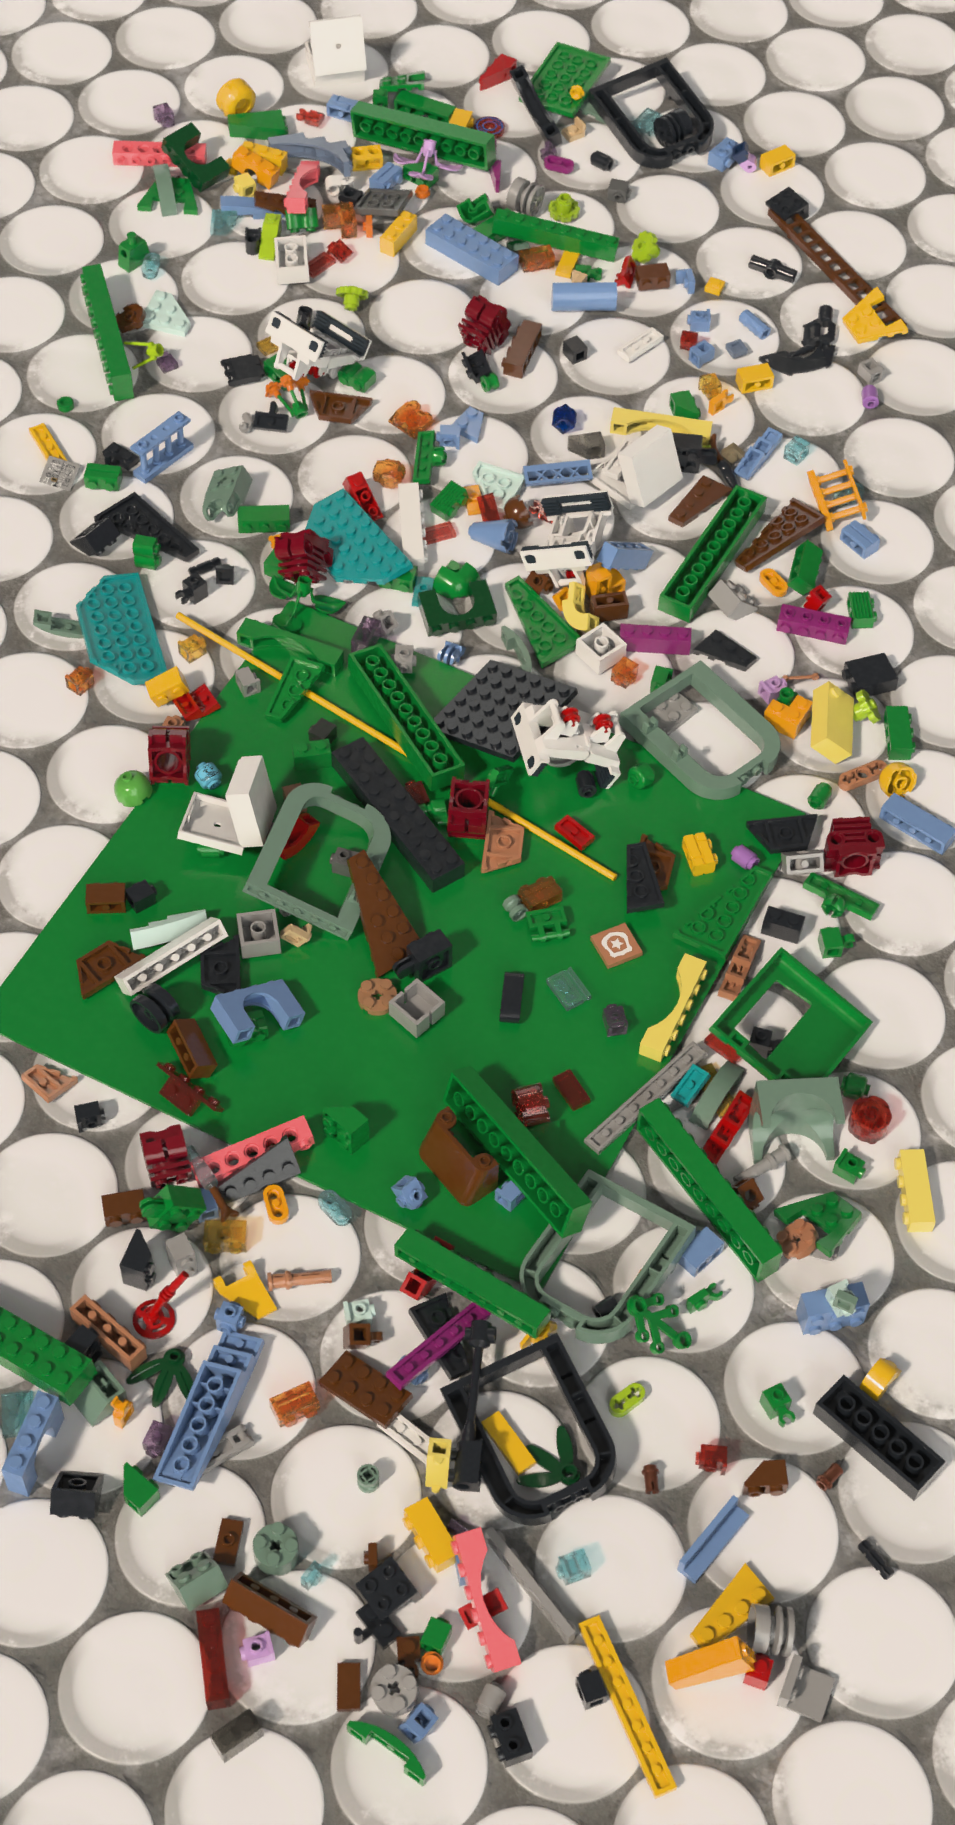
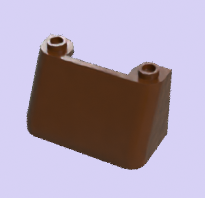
M447 1106L436 1115L420 1145L419 1156L461 1205L471 1206L498 1188L499 1163L487 1153H481L472 1158L450 1130L456 1124V1115Z

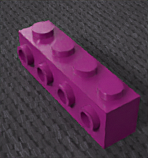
M782 604L776 631L846 645L852 618Z
M620 624L619 637L627 643V652L690 654L691 628Z

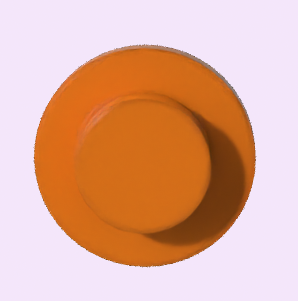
M418 185L415 195L420 199H425L430 196V189L427 185Z
M435 1651L426 1652L420 1662L423 1672L428 1675L438 1674L444 1664L442 1656Z

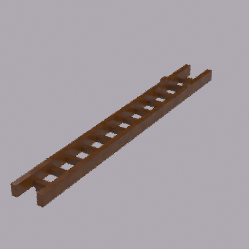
M770 208L768 209L767 215L855 305L862 300L858 294L864 292L868 295L873 290L798 213L791 217L794 222L787 224ZM799 226L802 232L797 234L793 228ZM809 236L813 241L806 243L802 238ZM818 245L822 250L815 252L811 247ZM827 254L831 260L825 262L821 256ZM837 264L841 269L834 271L830 266ZM846 273L850 278L843 281L839 275ZM855 283L859 288L852 290L848 285ZM885 301L876 304L878 307L874 311L876 313L883 311L888 316L881 319L885 326H888L886 323L896 322L899 319L907 326V323Z

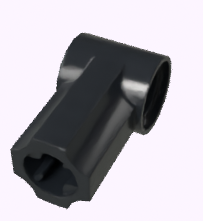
M300 306L298 309L296 323L308 331L310 329L313 309L308 306Z

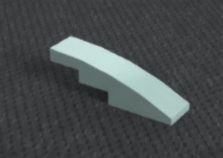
M206 910L167 916L166 920L149 922V926L130 929L133 950L173 941L207 920Z

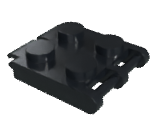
M248 354L223 359L220 362L221 366L225 369L224 374L228 377V385L230 387L261 381V378L265 377V372L258 355Z

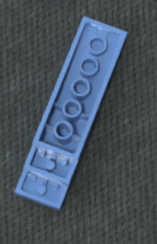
M232 1331L230 1334H222L218 1346H213L208 1360H203L154 1474V1481L194 1491L250 1379L265 1344L263 1339Z

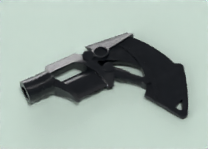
M830 305L820 306L818 318L803 325L804 334L803 341H801L803 347L799 350L790 352V354L784 350L760 356L759 361L763 364L768 363L770 368L788 376L830 367L836 345H830V342L835 340L836 324L832 322L833 308ZM821 327H828L827 334L820 336ZM808 352H813L811 355L807 357H798Z

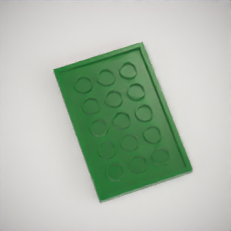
M556 42L531 78L533 87L545 110L574 118L588 97L589 89L594 88L611 63V58ZM573 85H579L583 88L584 96L575 100L571 97L570 90Z

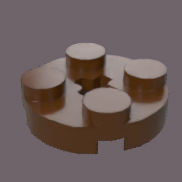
M134 303L122 308L124 311L121 314L118 312L115 316L120 332L126 333L133 329H140L143 326L146 312L142 306L140 307L139 304Z

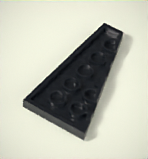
M136 492L94 516L95 522L109 517L120 533L133 539L136 534L157 538L158 544H160V551L187 562L200 554L197 546Z

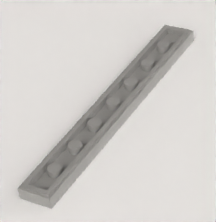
M692 1041L584 1139V1143L598 1155L601 1154L638 1120L640 1108L657 1098L661 1099L682 1080L692 1064L697 1066L707 1057L708 1053Z

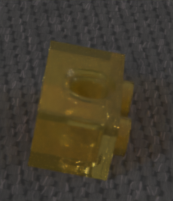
M205 1220L204 1252L218 1254L220 1252L239 1254L246 1252L247 1220H226L223 1223L220 1220ZM224 1236L230 1237L226 1240L221 1239Z

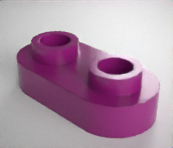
M549 155L544 159V167L550 171L569 174L574 170V162L571 159Z

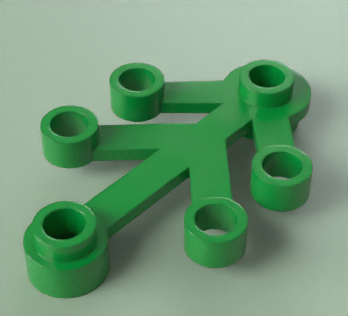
M654 1293L646 1299L639 1295H633L627 1301V1310L630 1315L635 1317L638 1329L635 1333V1339L638 1343L647 1342L650 1338L649 1332L645 1328V1318L648 1321L653 1341L650 1344V1351L653 1354H661L665 1349L659 1330L672 1339V1343L676 1348L686 1349L691 1346L692 1338L688 1332H676L661 1320L667 1317H677L679 1314L677 1305H667L665 1309L652 1313L647 1307L663 1305L664 1296L661 1293Z

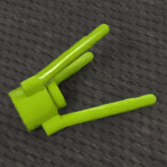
M124 341L125 345L148 346L145 354L150 358L136 364L132 369L139 368L164 354V348L160 343Z

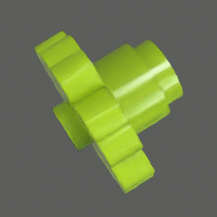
M561 193L556 200L550 201L548 211L550 212V217L556 221L571 222L572 218H578L580 207H578V202L571 198L570 194Z
M643 231L634 240L631 255L634 261L645 264L650 259H655L659 256L660 247L656 244L658 238L654 233Z
M340 286L336 288V296L343 298L345 310L357 311L359 301L368 299L369 292L356 286Z
M864 689L858 691L856 698L859 702L854 704L853 719L857 722L868 718L873 724L882 720L875 700L870 698L868 692Z

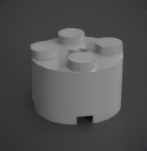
M385 1665L377 1671L371 1682L372 1699L377 1708L388 1716L395 1717L408 1713L415 1707L418 1701L419 1689L413 1673L402 1665ZM396 1686H398L400 1692H395L393 1695H391L392 1693L390 1691V1688H395Z

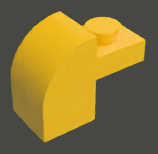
M880 1358L865 1376L859 1388L877 1402L902 1371L897 1368L894 1362Z

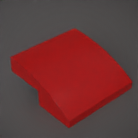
M205 683L193 692H187L172 700L186 721L199 719L221 708Z

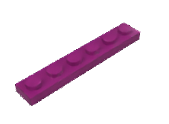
M472 1302L391 1367L385 1376L399 1390H402L465 1338V1328L471 1327L472 1321H486L490 1318L491 1313Z

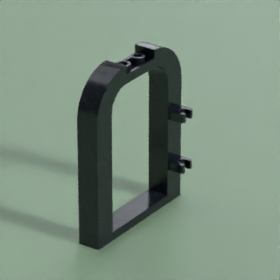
M667 57L589 89L588 101L629 156L641 166L652 169L671 167L672 160H676L694 151L699 155L712 142L714 121L711 114ZM657 78L666 90V97L669 100L672 98L679 108L687 112L693 127L698 133L665 148L651 147L644 141L611 96Z
M558 1333L482 1368L480 1373L479 1388L543 1357L595 1458L594 1468L584 1479L543 1499L536 1501L525 1500L518 1496L512 1488L476 1414V1441H482L484 1447L482 1480L497 1509L511 1521L522 1525L537 1526L552 1521L550 1512H559L565 1508V1505L583 1500L587 1494H589L592 1501L596 1500L610 1487L616 1473L617 1458L613 1440ZM472 1373L440 1388L442 1397L460 1434H462L467 1419L469 1402L467 1393L470 1392Z

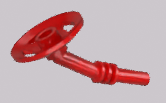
M182 1271L170 1285H166L159 1293L158 1299L145 1301L136 1308L133 1314V1326L140 1336L147 1339H159L166 1336L173 1329L175 1313L167 1302L170 1301L176 1294V1290L189 1277L186 1271ZM162 1306L168 1310L170 1318L164 1317V1313L161 1310ZM138 1318H143L144 1323L147 1325L145 1330L140 1327ZM164 1324L166 1325L162 1330L153 1332V1330L161 1328Z

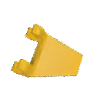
M251 1260L243 1263V1270L247 1276L226 1286L220 1275L213 1279V1285L221 1296L230 1302L239 1303L244 1307V1311L259 1320L277 1311Z

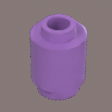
M866 385L861 391L862 405L867 409H873L879 404L878 390L873 385Z
M743 844L735 846L731 852V860L745 870L752 869L760 861L757 854Z

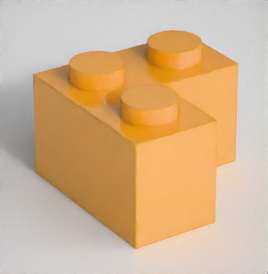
M601 562L592 564L586 570L585 593L591 599V595L625 591L626 580L617 569L611 568V570H608L601 566Z
M797 695L791 705L787 706L773 699L764 712V718L774 726L777 732L795 739L811 716L812 701Z

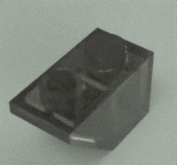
M601 431L568 436V451L587 460L604 458L605 443Z

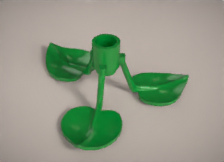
M273 575L269 584V591L276 598L286 599L297 595L292 615L280 613L276 614L272 620L276 628L287 630L291 633L299 631L302 627V621L294 618L300 597H307L310 593L311 601L315 604V608L326 614L338 612L346 604V601L325 595L314 596V588H311L312 580L307 576L298 577L295 586Z

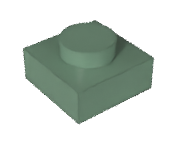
M838 1289L832 1306L853 1314L858 1297L849 1291Z

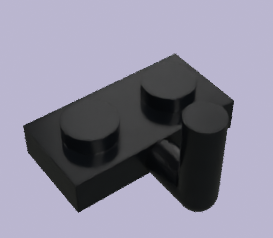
M272 401L269 413L255 411L253 428L287 433L289 415L277 414L279 411L277 403Z
M112 442L102 451L105 465H119L129 471L139 462V456L115 442Z
M368 1603L356 1611V1616L365 1626L363 1631L359 1627L354 1629V1642L356 1644H361L372 1635L382 1650H385L396 1641V1637H401V1632L390 1618L387 1617L381 1621Z

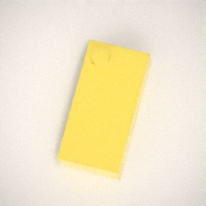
M828 681L813 690L811 748L837 764L852 755L854 698Z

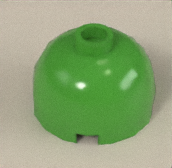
M137 770L122 773L114 783L116 799L125 807L141 805L144 803L143 799L149 798L153 791L149 779L144 773Z

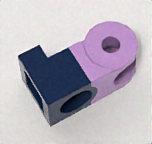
M744 141L732 148V157L745 172H754L756 170L757 158L749 152L747 142Z

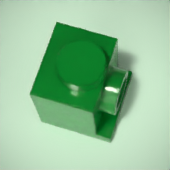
M373 89V104L388 108V90Z
M655 666L651 679L650 693L672 679L673 669Z
M844 1148L834 1164L832 1173L854 1185L858 1178L862 1179L867 1169L864 1168L865 1161L849 1153L848 1149Z

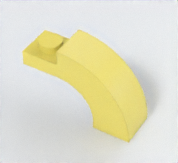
M575 581L569 582L568 599L562 600L564 617L573 628L587 633L599 626V617L585 612L586 586Z

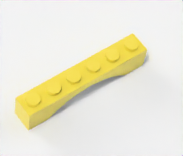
M614 407L610 433L629 435L639 431H648L654 426L660 425L671 428L672 433L703 435L702 446H706L710 440L713 422Z
M686 953L684 954L676 975L680 993L679 1001L674 1010L664 1020L647 1029L640 1043V1055L660 1063L664 1056H668L671 1049V1040H676L679 1032L677 1028L679 1025H683L686 1018L685 1012L686 1010L690 1011L692 1007L693 995H698L701 987L699 983L701 980L704 981L707 976L708 970L705 969L707 961Z

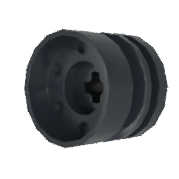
M677 108L656 118L653 123V130L657 141L665 148L691 137L693 134V124L687 112Z

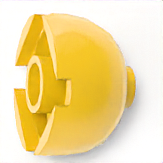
M902 762L888 764L879 775L880 788L889 798L893 793L905 797L903 794L907 793V791L911 792L917 780L914 770Z

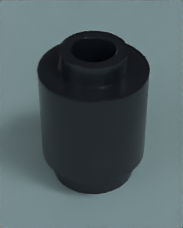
M598 150L593 152L590 157L591 165L603 171H609L614 163L611 156Z
M588 770L578 772L575 779L578 794L584 798L592 797L597 791L593 774Z

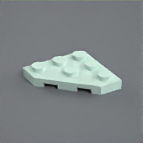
M156 290L145 309L146 317L142 327L185 337L190 328L189 319L171 293Z
M482 461L477 463L472 474L489 508L505 514V503L519 493L525 482L524 475Z

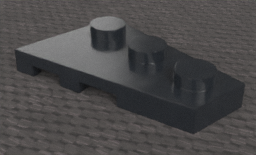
M718 630L713 631L693 649V654L699 656V654L708 656L710 660L714 661L717 659L723 661L725 665L744 672L757 661L755 655Z

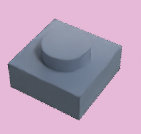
M741 339L726 343L725 349L732 358L746 355L748 352Z

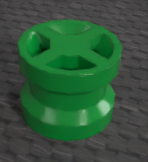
M495 373L480 377V383L485 392L499 388V380Z

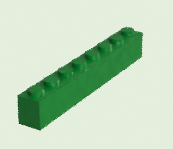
M500 208L496 210L491 232L614 262L619 243L618 237Z
M408 1227L394 1244V1254L396 1257L534 1339L538 1338L549 1323L551 1310L547 1305L542 1302L538 1303L531 1299L527 1293L514 1289L508 1282H502L491 1272L477 1267L474 1262L461 1258L458 1253L444 1248L436 1240L427 1238L421 1231Z

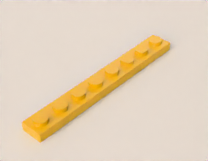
M597 1615L578 1623L581 1635L599 1671L606 1691L654 1798L656 1799L677 1789L676 1783L600 1616Z

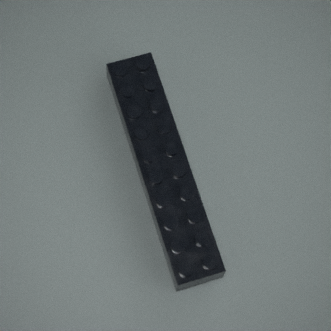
M364 737L331 752L332 767L364 807L369 804L383 815L390 828L391 841L432 893L465 876L464 861Z

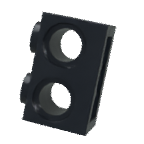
M82 1324L65 1342L69 1347L92 1359L93 1363L103 1355L99 1334L92 1327L87 1328Z

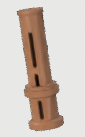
M331 1269L302 1273L285 1271V1273L271 1274V1272H267L268 1290L272 1291L277 1288L290 1290L292 1286L332 1283Z

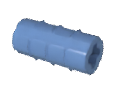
M747 309L740 314L739 322L744 327H747L749 331L761 340L768 337L771 331L770 327L755 316L754 313Z

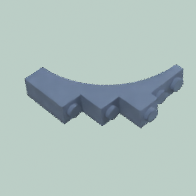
M304 132L268 137V147L286 151L288 157L319 160L337 168L344 177L351 176L352 162L349 155L352 154V150L346 140L329 143L326 141L325 136L308 139L305 137Z

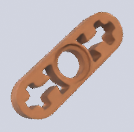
M875 760L844 772L839 777L838 786L844 791H850L878 780L881 773L879 769L883 770L887 764L882 760ZM865 773L868 777L861 778L858 774Z

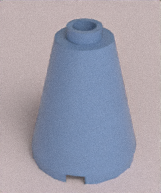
M514 519L474 522L470 525L468 534L472 540L510 554L509 551H513L517 543L518 532H515V527H518Z

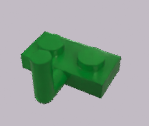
M504 765L490 770L487 775V779H490V798L496 796L500 786L508 784L514 767Z

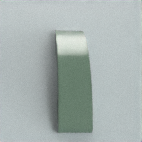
M168 163L152 165L162 217L177 215Z
M34 609L33 625L35 627L62 637L84 639L79 621L52 617V612Z
M501 626V639L506 650L514 649L521 663L520 669L532 673L531 657L526 645L514 631L506 626Z
M729 1061L725 1062L706 1088L689 1121L707 1130L716 1117L718 1109L733 1086H736L745 1069Z

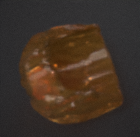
M390 459L378 460L373 468L372 477L382 487L393 489L402 483L406 474L405 466L400 461Z

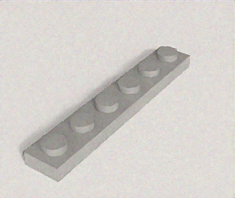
M492 1526L486 1529L484 1533L485 1541L567 1645L575 1639L576 1628L569 1618L565 1619L563 1617L560 1606L556 1601H551L547 1596L548 1593L541 1583L537 1584L533 1579L534 1575L527 1565H522L516 1550L509 1548L505 1543L504 1535L499 1530L496 1531Z

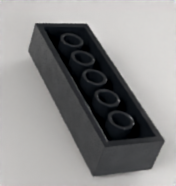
M845 1375L815 1405L813 1414L913 1501L942 1472L946 1461Z

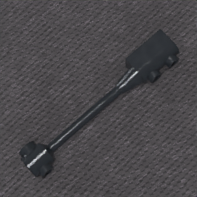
M474 1320L471 1322V1327L465 1328V1340H469V1345L475 1348L467 1419L460 1440L457 1443V1448H451L450 1459L455 1461L454 1469L449 1468L448 1482H453L452 1487L459 1491L480 1492L484 1447L482 1441H476L475 1418L483 1349L489 1348L490 1344H495L497 1335L496 1326H492L490 1322L485 1320Z

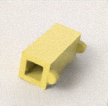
M433 1437L429 1439L425 1487H432L433 1493H439L440 1488L447 1489L451 1439Z

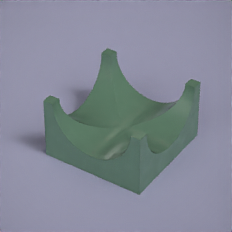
M838 1077L756 1081L747 1121L754 1164L763 1159L762 1154L765 1146L772 1139L784 1134H799L808 1137L822 1149L826 1160L835 1159L833 1121L835 1119L836 1124H845L846 1120Z

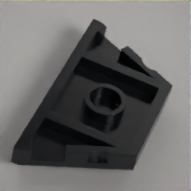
M817 814L752 820L746 822V828L770 854L803 851L808 849L818 816Z
M239 935L233 936V939L226 943L220 942L215 944L214 947L200 953L201 989L217 995L241 989Z

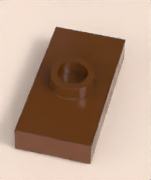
M222 1518L213 1560L217 1564L235 1567L244 1521Z

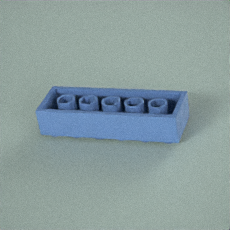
M444 214L426 229V245L497 286L518 270V254L448 214Z

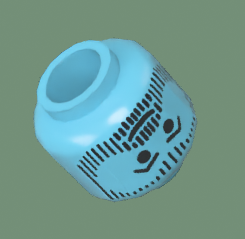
M202 762L196 767L197 770L194 776L203 789L213 790L221 784L222 774L214 763Z

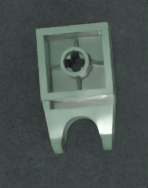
M243 465L214 471L202 507L203 515L207 521L214 520L222 511L227 517H232L236 514L240 504H244L253 479Z

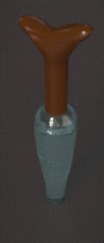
M193 1145L188 1146L187 1152L202 1187L211 1192L220 1208V1222H225L229 1216L237 1217L240 1213L229 1207L217 1188V1178L210 1167L200 1157Z

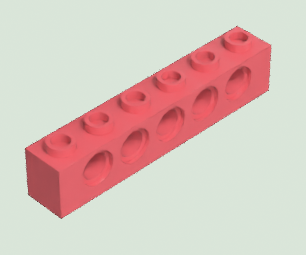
M114 141L112 151L114 165L152 166L168 163L169 167H178L163 152L161 148L162 142ZM197 143L184 151L190 161L201 165L206 164V143Z
M300 1116L190 1162L199 1188H208L207 1185L210 1182H214L215 1185L237 1169H242L246 1166L248 1161L254 1158L248 1157L250 1153L257 1152L256 1159L265 1152L268 1146L277 1144L285 1135L288 1138L291 1136L296 1137L294 1141L290 1142L293 1153L298 1150L309 1149L315 1144L305 1116ZM233 1160L239 1161L236 1165H229ZM219 1168L217 1173H210L212 1169Z

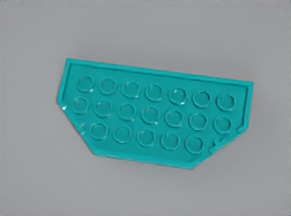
M344 488L314 504L305 529H311L319 537H325L329 540V547L334 549L333 563L325 569L336 582L352 580L353 583L367 584V582H376L377 585H385L413 569L411 561Z
M139 573L103 576L96 587L93 586L86 594V597L76 604V613L90 663L132 685L145 684L146 681L166 672L167 668Z

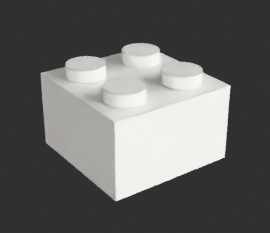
M602 623L576 639L575 654L599 675L625 658L627 643L606 624Z

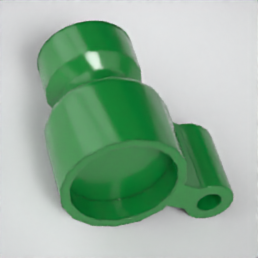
M784 687L780 690L777 701L790 706L799 694L789 687Z
M444 798L433 799L428 805L425 803L418 804L427 817L433 816L437 826L447 825L448 816Z

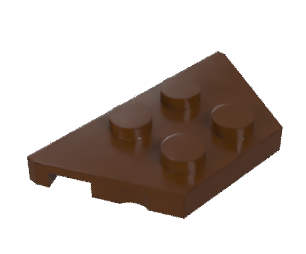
M315 390L309 391L319 420L352 424L373 403L372 398Z
M642 834L640 842L646 843L660 890H667L676 855L669 850H665L659 843L656 842L654 844L647 839V835Z
M108 940L77 959L83 1000L115 981L114 976L146 956L142 953L140 955L131 952V949L119 946L117 943Z

